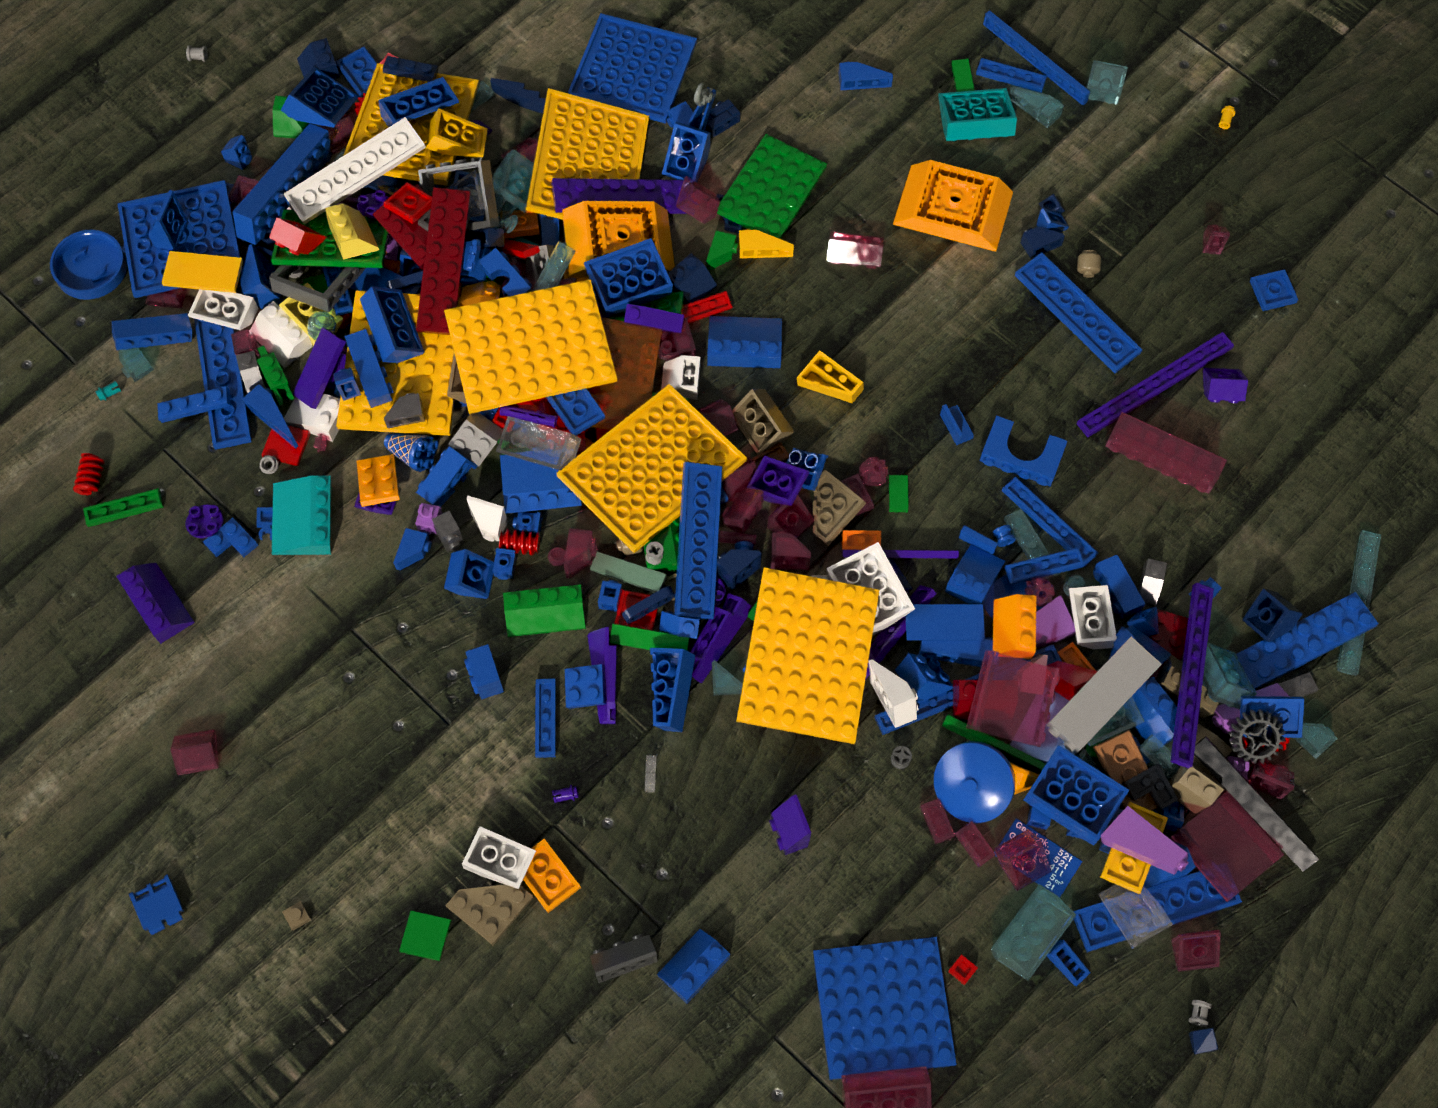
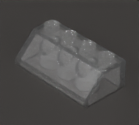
M508 416L496 452L561 471L576 457L581 438L565 431Z

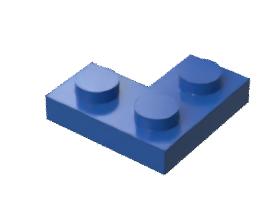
M231 518L219 528L217 533L212 534V536L203 541L204 545L216 557L231 545L243 558L259 546L234 518Z

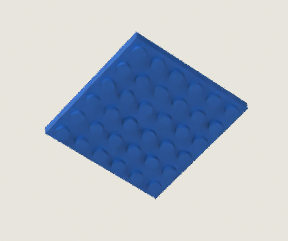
M600 13L568 94L649 116L650 120L666 124L668 110L673 107L696 47L697 38Z
M225 180L173 191L188 220L175 252L241 258ZM168 193L117 203L134 298L180 288L162 285L161 282L169 251L171 250L154 247L149 238V232L156 222V216L160 213Z
M937 937L813 951L829 1080L957 1065Z

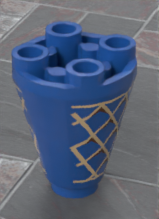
M390 433L384 439V446L410 468L422 472L426 469H431L434 465L438 441L428 435Z

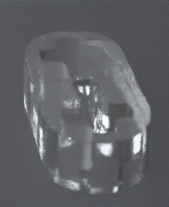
M646 755L645 792L655 793L657 755Z

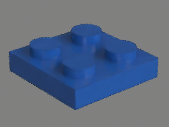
M1285 269L1251 277L1250 284L1262 311L1295 304L1298 301Z
M603 664L565 669L566 708L606 704L605 666Z

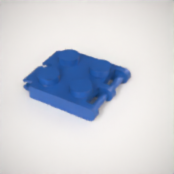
M168 874L153 884H147V887L136 893H129L143 929L145 931L149 930L151 935L166 928L164 921L171 926L183 920L181 913L184 912V909ZM166 882L165 885H163V886H161V887H159V888H157V889L154 890L155 887H157V886H159V885H161V884H163V883ZM149 891V893H147V894H145V895H143V896H141V897H139V898H136L137 896H139V895H141V894H143V893Z

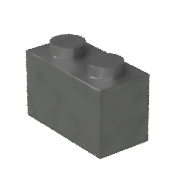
M450 511L432 519L436 533L447 552L456 551L464 544L460 529Z

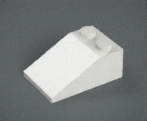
M323 394L317 408L313 409L295 397L284 420L289 426L308 430L313 435L333 442L340 430L336 427L340 399Z
M869 660L870 683L894 727L896 728L916 720L919 709L916 703L918 696L915 689H911L905 680L874 660Z
M479 827L462 866L464 869L477 875L519 889L536 850Z

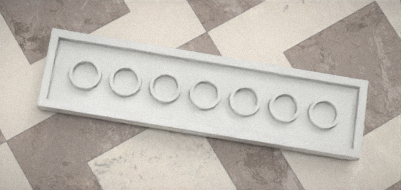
M405 117L285 192L284 196L305 225L325 212V208L338 204L417 154L426 146Z

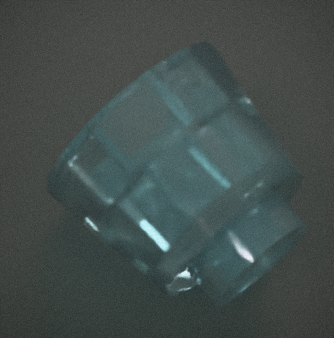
M1080 575L1071 576L1064 583L1063 589L1065 594L1069 596V588L1085 587V579Z

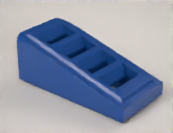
M1058 940L1045 952L1050 961L1076 987L1091 973L1065 940ZM1062 949L1063 952L1057 956L1056 954ZM1068 956L1069 958L1063 963L1061 960ZM1074 962L1075 965L1068 970L1067 967ZM1080 968L1081 972L1074 977L1072 974Z

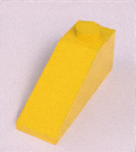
M739 230L740 258L793 257L794 244L758 230Z

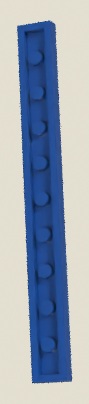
M1054 645L1036 651L1033 656L1034 658L1038 654L1048 655L1047 665L1056 661L1062 662ZM1018 658L965 680H1013L1016 671L1031 659ZM953 688L928 700H916L919 709L917 711V719L899 727H894L886 711L875 715L874 718L882 735L952 708Z

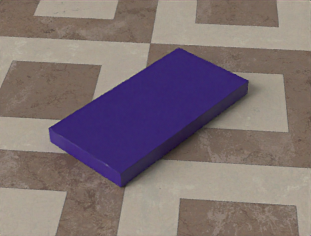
M321 328L292 394L310 408H317L345 346V340L330 330Z

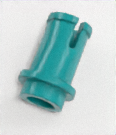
M116 381L101 389L98 387V390L95 392L100 401H106V398L122 392L120 387L112 390V388L118 386Z

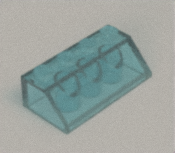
M1039 884L992 946L993 957L1028 981L1076 917V914L1056 894Z

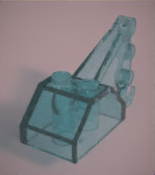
M514 149L505 156L492 177L494 192L497 194L495 199L500 225L499 227L492 228L503 229L504 233L512 232L518 223V217L511 215L516 208L524 213L527 211L525 209L534 165L533 162Z

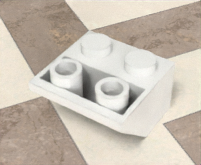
M681 355L664 362L661 390L670 384L683 397L697 400L700 357Z

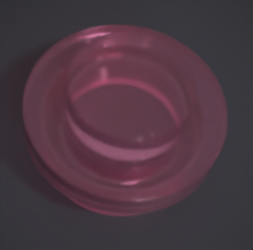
M320 434L319 437H315L314 448H318L317 452L325 451L327 436Z
M553 548L548 553V560L554 566H561L567 560V553L562 548Z

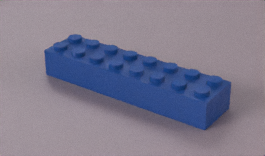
M310 123L233 210L237 238L256 245L265 237L267 231L274 226L276 218L282 217L283 210L291 206L284 193L319 172L324 164L329 162L332 153L330 152L328 130Z

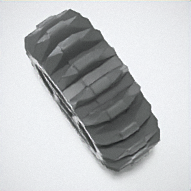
M1250 709V715L1243 712L1242 716L1244 718L1236 717L1238 724H1231L1234 730L1229 731V735L1232 737L1229 739V742L1233 744L1231 748L1234 752L1237 751L1238 757H1243L1246 762L1251 759V762L1255 764L1258 759L1261 763H1264V758L1266 757L1268 760H1272L1270 756L1272 754L1278 756L1276 750L1277 748L1283 749L1280 742H1285V738L1282 736L1285 734V730L1281 728L1283 724L1281 721H1278L1275 715L1271 716L1269 711L1263 713L1261 709H1258L1257 713H1255L1254 710ZM1268 725L1272 729L1271 739L1266 735ZM1243 734L1248 738L1246 748L1242 744Z

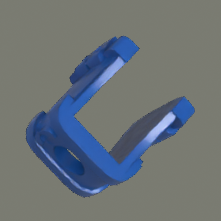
M479 239L465 242L461 276H469L485 281L487 275L481 270L479 260L490 253L491 249H481V241Z

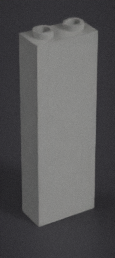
M1131 636L1047 724L1049 727L1048 731L1054 737H1060L1064 741L1063 745L1069 751L1078 753L1162 664Z

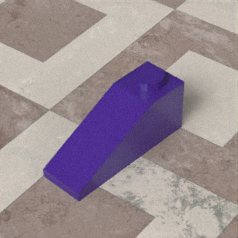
M627 304L624 323L633 327L682 334L685 315Z

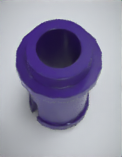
M570 785L569 788L552 790L554 796L561 795L553 797L554 803L571 799L575 801V798H579L577 786Z

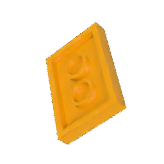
M394 454L357 460L359 494L362 507L400 500Z
M543 839L531 848L536 850V853L523 881L547 913H549L581 889V886L547 841Z

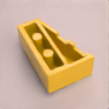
M820 350L797 377L798 386L849 403H853L864 390L863 382Z

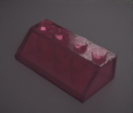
M926 1066L841 1075L844 1108H932L931 1082Z

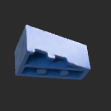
M449 446L448 449L441 453L437 464L431 467L427 478L420 482L416 493L432 505L441 507L455 492L453 488L459 481L464 482L467 479L465 475L471 468L475 470L478 465Z

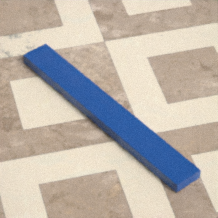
M990 10L985 13L983 25L1081 105L1087 103L1090 95L1088 89Z

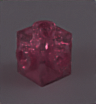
M869 457L860 465L859 474L862 476V486H881L886 483L888 467L885 466V460H879L878 457Z
M1042 577L1026 581L1025 595H1035L1037 607L1045 606L1047 603L1052 602L1054 587L1049 581Z

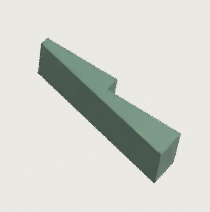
M600 552L596 553L590 567L591 571L623 583L627 582L653 593L661 590L667 580V575Z

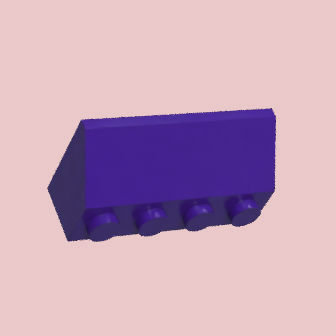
M157 563L134 565L116 576L153 636L160 644L195 623Z

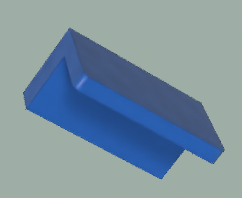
M946 404L942 405L940 416L955 444L958 445L973 439L974 434L958 405L948 408Z

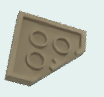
M827 470L821 473L818 485L814 491L813 533L829 546L864 507L866 502Z
M504 884L460 889L445 906L494 946L534 897L522 886L516 889Z

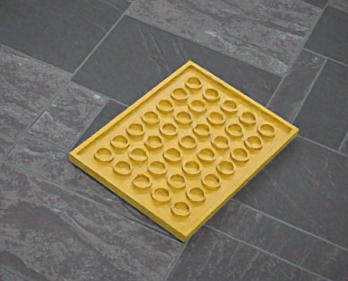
M377 63L344 155L389 128L380 115V99L427 82L383 73L384 64ZM437 73L435 80L444 77L459 100V103L442 110L468 120L479 87V80ZM436 111L408 121L425 146L430 120ZM424 148L383 175L420 181L418 170L426 169L425 165L435 164L436 167H440V163L451 162V165H454L456 156L442 155ZM451 171L433 174L434 184L447 186Z
M548 88L525 210L563 220L562 213H555L551 184L552 178L640 179L649 116ZM623 232L618 233L620 235L626 236V234Z
M591 279L444 310L469 414L617 382Z
M355 291L349 334L364 329L367 330L368 335L372 334L360 298L367 291ZM403 293L416 328L420 294ZM459 297V299H458V306H457V307H461V306L459 305V304H460V299H461V297ZM417 332L425 352L424 354L399 363L380 361V367L384 366L388 376L385 378L386 383L390 382L394 392L390 394L393 401L373 408L369 405L349 347H347L345 368H352L361 395L345 401L340 397L337 429L450 436L455 400L447 396L454 355L450 335ZM374 345V351H377V345ZM408 393H419L425 421L387 428L384 417L399 397L405 396Z
M668 384L557 472V477L635 553L680 516L684 462L722 466L723 481L747 461V457L678 391Z
M763 568L736 722L855 744L879 590Z

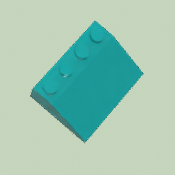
M1007 88L938 93L946 141L1015 136L1017 116Z
M307 476L273 483L272 555H331V476Z

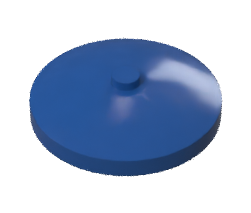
M975 741L963 742L949 749L940 758L934 772V788L941 805L951 815L965 822L983 823L995 819L1009 806L1015 793V776L1007 758L993 746Z

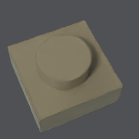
M301 901L282 911L293 931L311 921Z

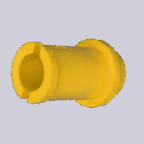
M1225 106L1221 111L1222 117L1219 127L1222 129H1228L1232 117L1235 116V109L1232 106Z

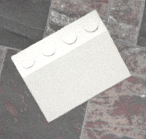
M879 542L827 568L831 581L879 590L872 636L915 610Z

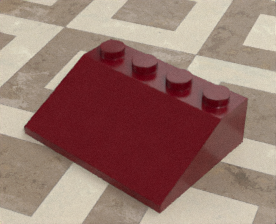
M418 184L415 185L416 188L423 191V189ZM383 204L373 213V216L423 271L428 231L418 225V220L412 224L385 208Z

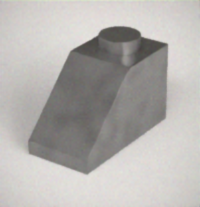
M250 351L236 355L247 394L257 385H261L266 389L255 352Z
M408 393L405 396L399 397L384 417L387 428L425 421L419 393Z
M1147 559L1145 562L1138 590L1145 604L1156 606L1164 582L1167 563L1153 559Z

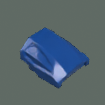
M793 448L786 463L809 471L810 473L802 488L815 491L828 455Z

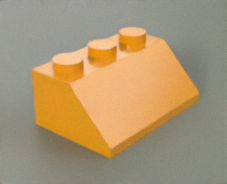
M1015 594L995 599L993 601L992 656L1032 659L1036 652V596Z

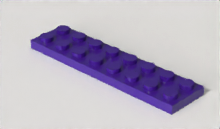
M552 178L551 181L555 213H562L563 209L582 201H654L667 209L668 214H694L696 211L692 185L685 180Z

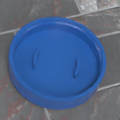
M83 230L67 236L56 246L50 259V270L63 292L77 299L89 300L105 296L118 287L126 274L127 259L118 241L108 233L99 230Z

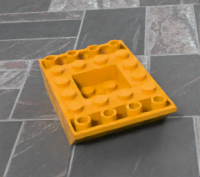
M927 160L911 165L893 225L996 252L1013 191L999 177ZM957 197L960 199V201L954 202L951 200V198Z
M582 201L562 210L569 277H588L584 262L650 238L654 242L667 273L675 267L668 210L656 202ZM619 232L625 233L626 236H627V238H625V239L620 238V237L618 236V233H619Z

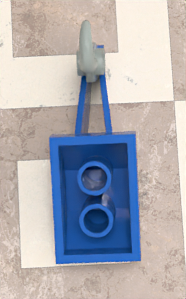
M700 83L696 89L694 102L697 104V107L687 125L680 122L674 124L662 175L677 180H685L692 185L697 184L707 162L710 150V132L705 131L716 96L715 89L707 87L701 90L704 85L703 83ZM706 105L699 129L695 128Z

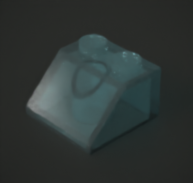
M1093 60L1086 83V89L1090 91L1088 99L1108 104H1118L1128 67Z

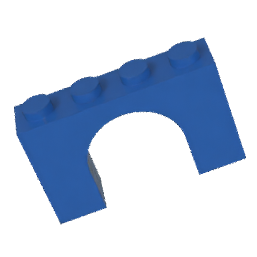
M996 415L979 461L987 466L1000 468L1006 473L1017 474L1023 479L1036 481L1039 485L1051 486L1067 441L1049 435L1041 456L1031 461L1020 460L1011 454L1007 445L1014 422Z

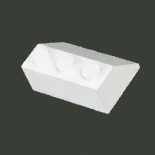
M199 289L188 316L242 330L252 324L258 311V306L254 298L250 296Z
M274 301L259 312L249 331L251 336L261 346H265L269 354L274 352L279 364L284 369L313 347L309 336Z
M1108 585L1069 588L1077 645L1090 649L1113 648V642L1117 639Z

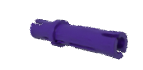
M510 405L500 407L501 416L533 422L534 425L542 424L553 428L557 425L558 417L556 415L553 416L542 413L540 410L532 411Z

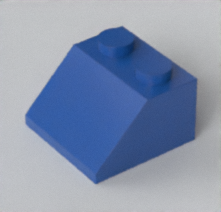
M467 549L451 553L444 589L461 596L487 599L493 578L494 562Z

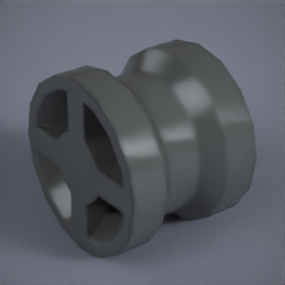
M905 746L896 747L891 755V763L897 769L907 768L912 759L910 749Z

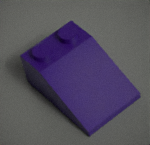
M764 456L747 489L756 498L792 506L810 472Z
M793 795L772 812L771 820H769L772 831H776L779 837L776 839L779 850H783L785 855L807 848L811 836V831L798 797Z

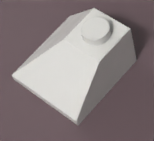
M467 496L471 515L483 538L488 541H499L501 531L504 533L508 523L504 507Z

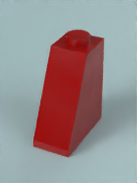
M1056 661L1046 666L1044 685L1070 701L1097 671Z

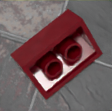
M953 680V717L959 720H1012L1018 701V680Z

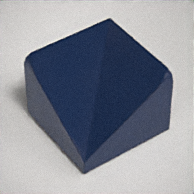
M1213 1028L1189 1033L1194 1055L1218 1050Z

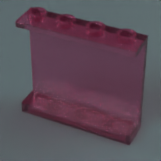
M985 650L966 728L1040 747L1046 736L1044 732L1045 726L1050 720V705L1055 700V685L1060 680L1059 668L1047 667L1003 655L993 650Z
M1228 791L1171 837L1175 842L1188 847L1195 866L1226 902L1284 856L1279 846L1273 843L1263 828L1258 826L1250 814L1242 808Z

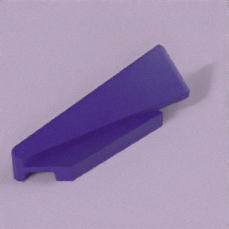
M728 593L723 608L715 607L714 619L707 621L690 652L695 655L692 677L699 683L705 680L753 608L743 598Z
M604 627L588 633L587 636L591 665L603 664L605 666L606 704L597 705L599 723L616 724L617 646H610L609 627Z

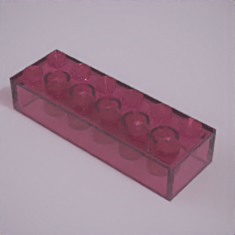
M1121 412L1105 445L1113 452H1119L1130 460L1141 462L1148 468H1154L1165 476H1171L1182 484L1191 485L1198 491L1208 494L1219 479L1227 462L1226 459L1123 412Z

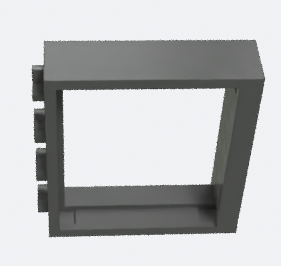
M482 157L471 158L472 162L467 163L466 159L457 160L455 165H451V162L440 163V167L431 164L425 165L426 169L418 170L421 188L426 194L432 196L433 187L435 188L433 174L478 167L486 221L468 223L467 231L500 226L490 160H482Z
M280 265L269 278L272 291L330 312L341 296L345 294V291L353 285L366 268L345 267L324 293L287 280L297 268V265Z

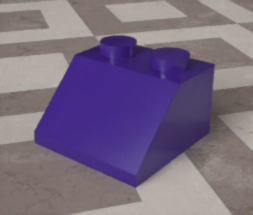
M1203 368L1204 395L1210 402L1218 403L1224 400L1229 403H1239V401H1245L1248 379L1240 369Z

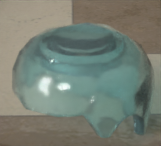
M319 311L309 317L307 332L314 340H317L322 327L334 333L336 322L334 317L328 312Z

